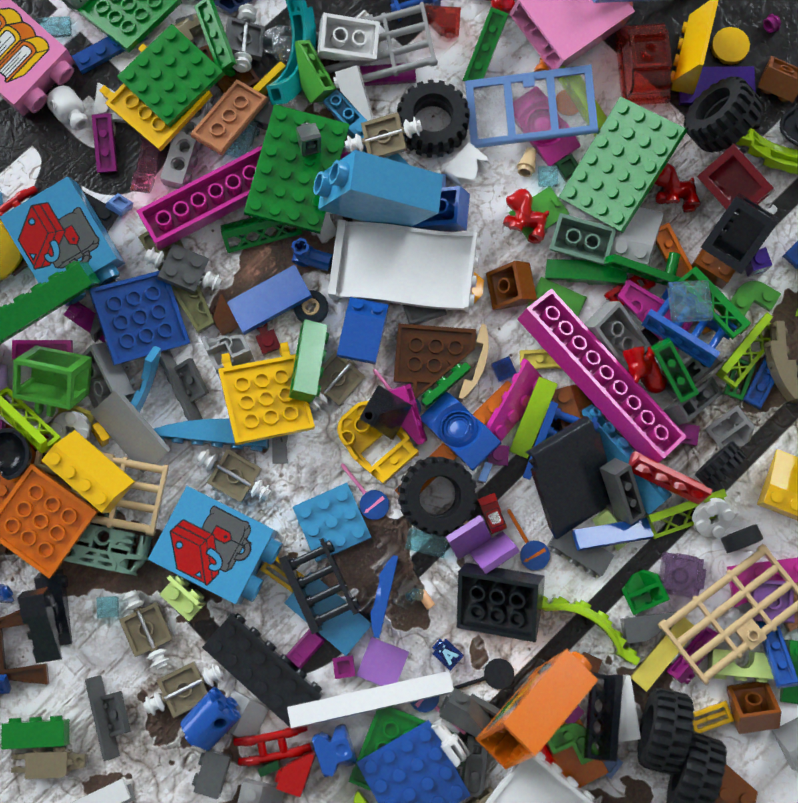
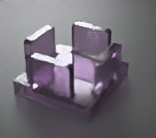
M663 552L659 577L667 593L692 599L695 595L698 596L699 591L704 589L706 569H703L704 559L680 553Z

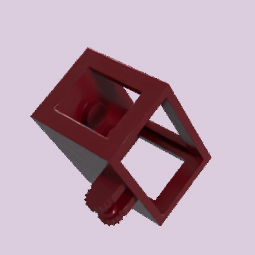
M735 144L697 176L725 209L729 207L738 193L759 205L775 191L774 187Z

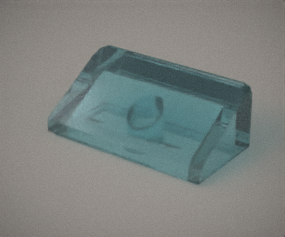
M409 528L405 549L444 558L448 541L444 536L430 535L423 531Z

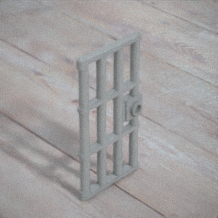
M421 2L420 5L387 14L384 12L376 17H373L372 14L360 17V19L378 21L384 24L385 32L379 34L378 42L387 40L389 50L378 52L376 61L390 57L392 63L391 68L362 75L364 82L391 75L398 76L399 73L429 65L430 67L438 65L424 2ZM422 12L424 22L389 31L387 21ZM422 30L426 31L427 40L396 48L392 46V38ZM319 32L316 33V41L318 40ZM429 47L431 57L396 66L395 56ZM348 60L325 66V69L329 74L374 61Z

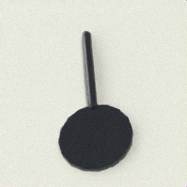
M493 659L485 666L484 677L453 686V689L454 687L457 689L464 688L485 680L492 688L504 689L512 683L514 669L505 659Z

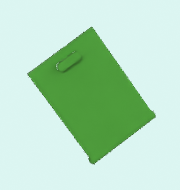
M550 186L533 196L532 211L543 213L547 210L549 211L544 227L545 230L557 223L560 213L569 215L568 210ZM513 210L509 211L511 216H515L516 213ZM523 227L522 233L528 240V236L533 229Z
M541 277L535 289L537 300L550 289H553L578 317L587 297ZM535 301L528 303V306H527V307H529V306H530L531 304H533Z

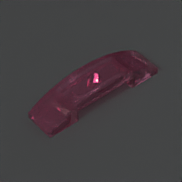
M141 135L142 143L136 172L133 173L130 190L150 193L155 182L161 151Z

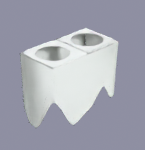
M468 143L445 167V174L455 185L463 188L462 182L471 184L478 171L487 173L480 160L489 165L491 163L487 161V157L471 143Z

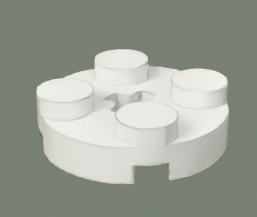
M75 411L62 412L55 417L50 425L61 439L69 434V426L70 428L74 427L88 441L90 440L91 423L83 413Z
M711 498V501L707 503L702 502L696 507L692 515V521L694 522L695 529L702 536L721 538L732 524L735 513L724 500ZM716 514V518L711 521L709 518L714 517Z

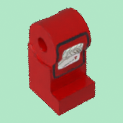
M495 493L478 499L477 503L491 534L507 529Z

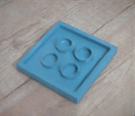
M344 483L292 507L311 551L322 546L319 540L321 538H326L327 541L330 540L335 549L332 552L333 555L372 538L348 483ZM326 554L316 557L315 561L319 562L327 558Z

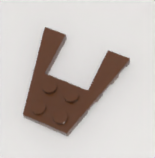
M20 610L0 617V674H7L9 681L49 684L47 663L6 669L2 628L28 624H23Z

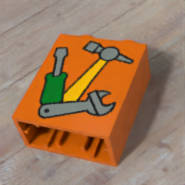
M566 649L537 667L475 739L505 770L536 756L598 681L590 672L592 669L590 662L582 654L574 651L569 652Z

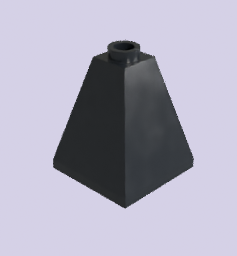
M378 385L359 419L389 439L394 440L412 405Z

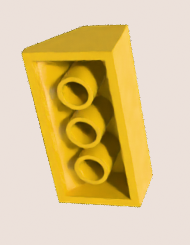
M76 430L54 444L41 460L101 513H110L135 483L129 475Z

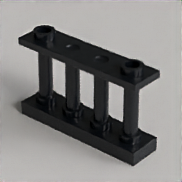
M326 538L319 539L321 547L295 559L290 558L289 555L279 558L312 634L323 630L321 627L323 622L349 610L355 615L359 613L358 608H360L356 596L352 597L332 553L335 551L333 544L330 540L327 541ZM326 554L330 565L305 577L298 576L296 571L298 566ZM330 573H335L338 584L313 596H307L304 589L307 587V584ZM343 591L347 600L346 603L321 615L315 614L313 609L315 603Z

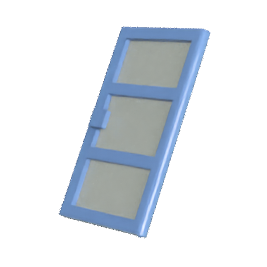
M592 64L465 81L468 108L470 109V141L475 148L598 133Z

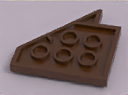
M398 323L394 382L413 384V393L416 400L475 350L476 329Z

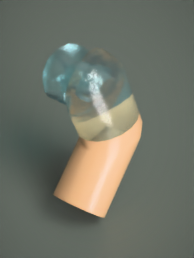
M411 588L405 594L409 602L414 600L421 601L427 610L435 605L424 589Z

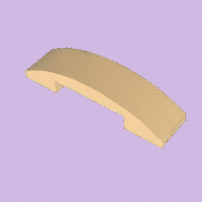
M481 324L475 346L482 348L474 377L472 381L464 379L458 398L460 402L472 393L484 371L489 348L486 324Z

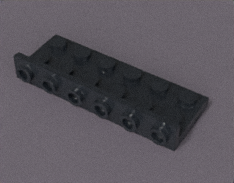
M230 613L228 618L202 648L284 723L291 727L287 707L319 700L324 695L321 692L322 688L315 681L310 683L306 679L307 674L299 667L295 669L290 665L292 661L285 654L280 656L275 651L277 647L269 640L265 642L260 638L261 633L255 627L249 628L245 624L247 620L242 615Z

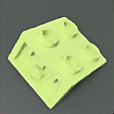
M170 575L167 578L170 583L159 595L190 622L206 604L203 600L205 596L197 589L194 590L188 587L190 583L185 578L178 575Z

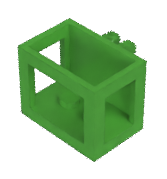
M37 345L14 359L12 398L35 402V413L39 415L43 412L44 405H47L46 415L49 417L54 416L56 407L72 409L90 394L92 357ZM21 365L32 367L31 378L20 385Z

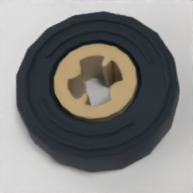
M309 290L313 298L296 306L294 313L302 323L305 319L320 323L328 314V302L320 292ZM312 303L313 306H317L314 308L313 312H310L309 309L308 311L306 310V308L309 307L308 304Z

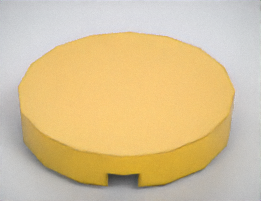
M727 27L718 31L711 43L714 57H717L721 63L728 65L741 62L746 57L750 48L748 36L742 30L734 27Z

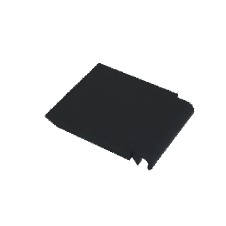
M583 416L526 451L533 458L529 460L533 466L530 470L549 529L556 540L611 505L600 471V467L608 463L600 433L595 430L593 422L589 417Z

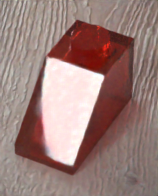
M424 5L428 24L440 36L446 38L459 37L461 7Z

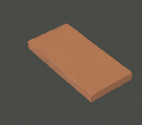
M236 79L190 133L191 137L223 156L266 105L268 97Z

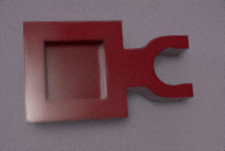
M268 323L264 324L263 327L257 328V331L261 334L255 337L263 355L280 348V343L274 329L268 331Z

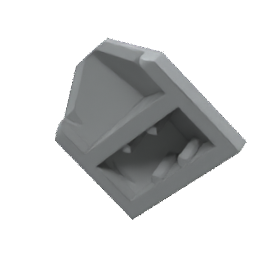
M737 405L705 429L721 449L731 441H734L741 448L751 440L755 426Z
M233 690L230 697L234 698L238 703L236 709L240 713L241 718L228 732L237 737L257 734L269 708Z

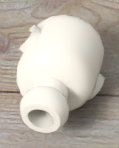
M58 86L49 93L47 105L62 124H71V127L75 130H82L87 126L88 119L83 114L84 104L70 87Z

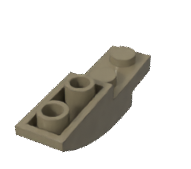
M775 321L770 324L771 341L763 344L765 357L777 388L787 402L798 400V365H796V360H788L790 351L786 343L788 329L785 326V321Z

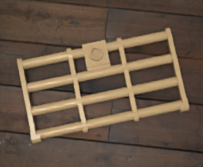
M37 450L34 464L48 474L57 475L47 465L40 464L43 454ZM103 453L113 463L120 466V469L124 472L127 467L160 473L162 476L159 485L135 481L130 488L157 493L155 505L121 499L110 512L109 518L96 515L91 523L107 525V528L117 527L145 532L146 535L154 536L169 465L164 464V466L128 460V457L117 458L114 454ZM71 487V491L73 493L78 495L84 501H87L83 496H81L75 489ZM117 507L153 513L151 525L114 519Z
M764 544L756 548V552L734 569L726 571V575L700 595L692 597L691 602L667 620L663 619L658 623L659 628L666 634L704 685H707L712 677L735 659L742 658L744 652L747 650L751 651L767 639L766 635L771 631L775 632L780 624L798 611V600L773 620H770L763 611L790 589L798 596V586ZM765 555L772 566L744 587L737 576ZM778 572L786 582L761 602L757 603L750 593ZM733 581L740 591L710 613L703 605V602ZM746 598L753 608L723 630L716 619ZM698 607L705 615V618L676 639L669 628ZM758 614L766 623L761 629L753 620ZM712 624L719 634L689 656L682 646ZM733 633H736L743 642L738 647L729 638ZM725 641L732 651L706 672L702 673L695 663Z

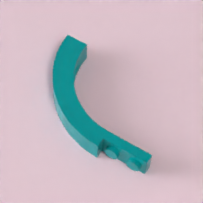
M286 0L291 21L292 44L284 71L277 80L266 86L271 105L286 104L302 90L295 42L298 40H310L316 51L315 17L313 7H307L306 0Z

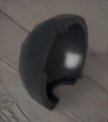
M4 428L0 429V473L6 480H12L21 476L29 467L32 460V449L26 436L15 429Z

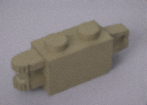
M66 746L53 747V750H45V747L32 748V751L27 753L11 754V759H25V766L11 767V773H25V779L63 778L69 775L72 770L85 768L87 757L86 754L72 752L73 749L66 750Z

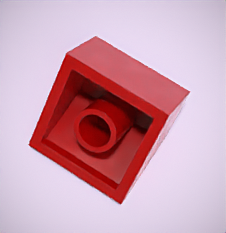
M314 749L288 762L278 770L274 781L278 783L277 790L301 797L316 756Z

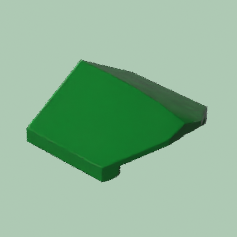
M641 570L632 574L626 585L622 588V592L633 615L670 600L659 574L647 570Z

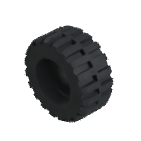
M731 76L721 79L718 83H713L707 90H704L688 108V113L684 117L686 133L703 151L714 153L720 152L722 149H728L732 144L739 142V139L743 136L745 137L748 131L754 127L755 121L759 119L760 112L762 111L761 98L740 77Z
M434 79L428 80V83L418 82L417 87L411 86L408 88V94L404 93L402 95L401 102L397 106L402 127H404L405 119L408 122H413L416 114L426 107H439L445 110L451 117V122L440 131L432 132L423 129L420 132V136L417 133L412 134V139L404 135L407 148L410 151L415 149L416 154L422 156V153L427 154V158H432V155H437L439 158L443 157L445 152L447 154L454 152V147L459 148L462 140H465L469 127L470 109L468 108L466 98H463V93L460 90L455 91V86L452 84L445 85V81L439 80V83L434 82Z
M426 457V459H420L414 466H410L407 469L408 472L401 478V486H398V504H400V510L410 524L427 534L443 536L444 533L451 534L455 529L462 527L466 520L470 521L472 518L470 514L477 507L475 505V499H478V493L475 492L477 485L472 480L471 473L462 464L445 457ZM432 477L448 479L455 489V499L452 506L446 512L438 515L425 511L419 499L422 486Z
M661 687L651 691L642 714L639 729L641 739H638L637 746L638 762L643 768L669 775L677 774L682 769L689 751V744L691 743L694 720L693 700L688 694Z
M693 731L688 748L689 751L682 769L679 773L670 775L666 803H715L718 798L727 760L726 746L721 740Z

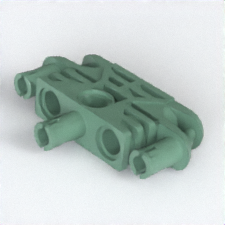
M105 513L104 517L109 518L110 513ZM90 524L78 540L89 543V547L77 545V541L71 550L70 556H67L64 561L137 576L136 571L146 561H149L148 553L152 537L140 535L137 551L134 554L135 549L132 547L136 545L134 539L138 538L137 534L113 529L114 527L107 528V525L96 526ZM104 532L109 534V539L106 542L101 540ZM97 545L108 547V550L97 549ZM119 549L128 552L127 555L115 553V551ZM129 560H136L130 570L127 569Z

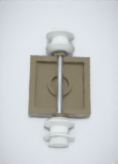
M396 112L362 122L364 138H361L358 134L355 135L354 139L347 136L345 146L347 152H353L354 150L363 152L364 146H366L367 153L383 158L408 151L404 135H407L410 139H412V134L414 133L420 136V132L423 131L420 120H416L414 117L413 122H408L405 119L404 127H402L400 115Z
M335 351L322 366L324 372L318 385H321V393L319 397H315L312 403H309L310 408L314 411L317 409L322 411L320 406L328 404L327 396L340 407L366 378L354 367L355 365L363 366L362 362L355 360L347 361L345 358L337 357V351Z
M228 448L219 462L218 455H210L209 449L206 452L202 451L198 456L199 467L205 465L206 471L214 468L206 483L238 502H243L249 490H251V498L258 496L259 502L262 500L266 501L271 494L270 485L263 486L262 480L254 483L262 468Z
M132 590L124 594L126 598L122 601H127L128 606L126 610H133L134 613L119 619L134 657L151 651L152 653L148 655L147 659H152L153 664L151 668L155 667L158 670L168 665L167 661L170 659L164 657L166 649H159V646L174 640L159 603L155 602L142 608L141 606L145 602V600H140L139 598L142 592Z
M193 661L157 679L156 681L163 695L161 696L155 692L154 698L145 697L146 702L143 704L146 712L155 716L156 710L160 709L163 712L165 703H167L174 718L194 708L209 692L205 683L213 687L214 681L222 682L221 678L224 677L220 666H215L213 663L212 669L207 670L203 668V676H201L196 662Z

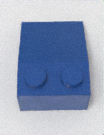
M461 186L442 187L439 213L412 227L446 232L467 231L470 193Z
M350 297L337 357L376 365L387 321L388 304Z

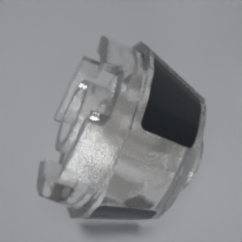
M279 24L267 29L263 33L262 49L267 58L282 63L288 61L292 44V29Z

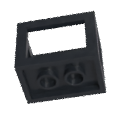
M738 193L700 248L742 274L780 218L741 193Z

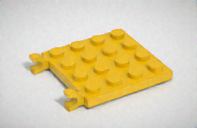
M142 44L138 50L143 52L147 46ZM124 84L115 93L105 85L99 90L107 99L105 104L159 151H162L213 96L208 91L169 128Z
M288 342L280 343L279 352L281 357L232 366L229 353L221 354L223 368L218 369L235 446L315 429L309 402L288 398L296 354L290 355Z

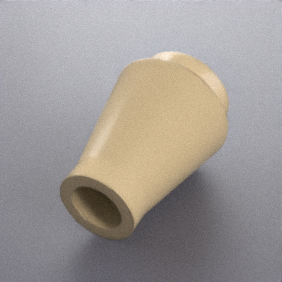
M526 148L517 165L519 175L531 177L535 173L537 154L535 148Z

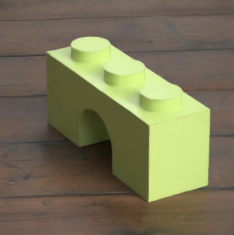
M713 649L708 653L707 670L732 650ZM749 652V660L745 666L739 667L733 661L714 676L715 679H726L727 675L734 676V680L747 681V677H753L755 682L768 683V679H774L766 654L762 652Z

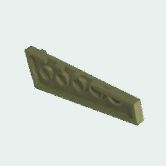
M148 232L138 237L146 251L148 249L152 250L155 247V252L159 253L163 250L164 257H167L171 245L158 251ZM181 239L173 243L184 248ZM199 284L195 294L171 285L174 296L198 334L215 324Z

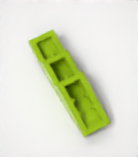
M539 376L509 452L528 459L529 455L526 451L530 450L535 442L558 385L557 383Z

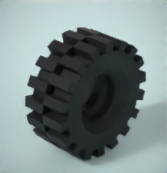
M731 441L713 455L695 473V476L706 487L711 489L731 474L746 459L747 455L734 441Z

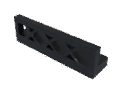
M592 672L596 678L604 680V687L599 691L596 682L589 691L584 758L604 762H617L623 676ZM598 699L602 703V710L599 713L595 708V702ZM596 720L600 724V731L597 734L593 729V723ZM594 742L599 746L598 755L591 754Z

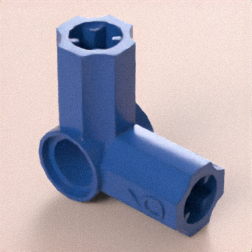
M303 238L293 241L291 248L293 251L292 262L302 267L311 266L324 271L329 270L333 254L314 249Z

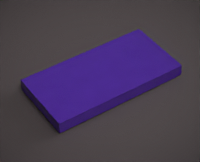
M754 66L703 67L694 95L678 92L679 105H692L694 100L704 90H707L710 85L731 76L744 79L756 93Z

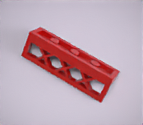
M634 451L630 456L629 464L632 467L633 474L699 505L712 494V489L706 487L703 483L643 454Z

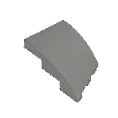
M224 335L219 336V338L200 337L218 376V369L223 368L221 354H230L232 366L255 362L243 335H233L230 337Z

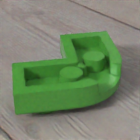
M748 281L736 290L730 302L744 316L753 302L770 312L781 293L760 281Z
M568 723L561 725L548 740L553 754L573 746L581 765L593 760L584 758L586 728L580 724ZM594 742L591 754L598 755L599 750Z

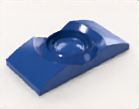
M447 391L420 416L422 423L472 471L502 444L481 421L473 416L460 401Z
M395 555L390 558L379 575V585L374 606L370 611L371 625L375 638H380L398 562V556Z

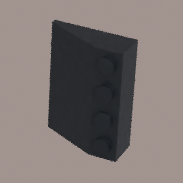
M466 562L458 571L456 628L536 642L544 596L545 575L497 567L485 574L477 564Z

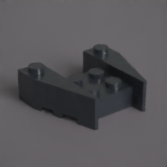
M63 569L57 570L50 579L42 573H38L34 578L36 589L23 591L17 597L23 624H28L30 631H27V636L29 640H32L36 663L62 660L60 646L72 644L66 588L68 587V578L64 575Z

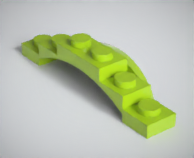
M750 129L748 134L736 143L739 146H747V154H751L754 157H762L763 165L772 169H780L790 174H798L797 149L773 143L759 135L754 129Z
M543 596L541 610L544 612L555 610L570 611L584 616L600 627L612 640L617 648L615 653L617 656L637 666L641 658L636 656L637 652L628 646L625 649L623 648L627 640L622 638L623 634L611 627L613 622L608 620L610 616L600 610L596 613L590 609L591 605L583 600H580V602L574 601L573 604H570L568 600L559 596L558 599L553 597L550 603H548V598Z

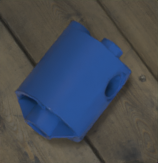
M213 687L181 720V727L185 733L186 741L194 747L211 750L241 718L240 713L236 709L238 706L236 700L230 696L227 698L217 687Z

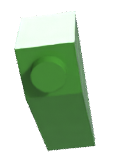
M298 40L295 42L301 87L310 103L323 102L324 99L336 90V87L310 40Z

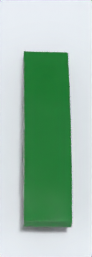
M547 259L545 278L548 280L587 282L588 285H624L628 277L627 272L587 260Z

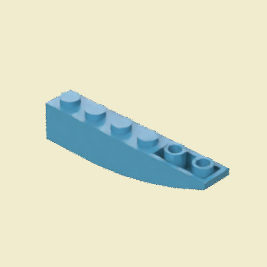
M336 89L323 100L324 105L337 121L350 124L348 134L352 139L355 138L356 134L364 138L361 123L367 120ZM366 146L363 149L365 153H367ZM399 153L384 157L409 165Z
M593 404L581 411L583 416H587L591 420L595 416L597 417L596 422L600 423L597 431L600 433L607 461L609 462L616 458L629 464L630 456L634 451L629 446L627 440L616 432L615 427L602 416L601 411L594 407ZM634 474L644 510L648 515L672 496L669 490Z
M229 419L191 420L154 428L163 441L164 439H172L173 443L183 444L184 441H192V445L203 446V443H211L212 447L223 448V445H231V449L243 450V447H251V451L257 452L268 449L269 439L235 446Z

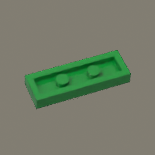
M467 362L462 365L460 363L451 370L452 374L449 377H442L436 383L438 386L433 391L429 389L421 396L423 398L421 404L425 409L429 408L446 391L470 372L471 367Z

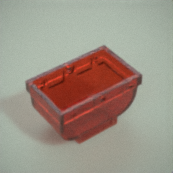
M665 23L623 26L615 35L621 97L637 105L669 103L671 100L672 59L669 31L666 30Z

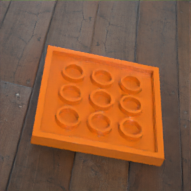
M30 464L0 506V543L50 579L99 511L35 464Z

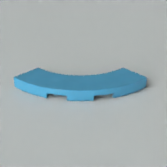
M154 346L145 358L141 376L143 381L140 390H136L131 400V404L139 413L147 399L158 369L161 348Z

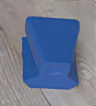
M345 724L336 726L332 738L323 731L313 735V746L325 778L328 776L333 777L339 764L345 766L355 765L357 757Z

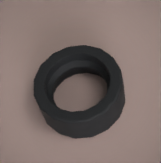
M757 524L721 538L727 553L740 550L763 540Z

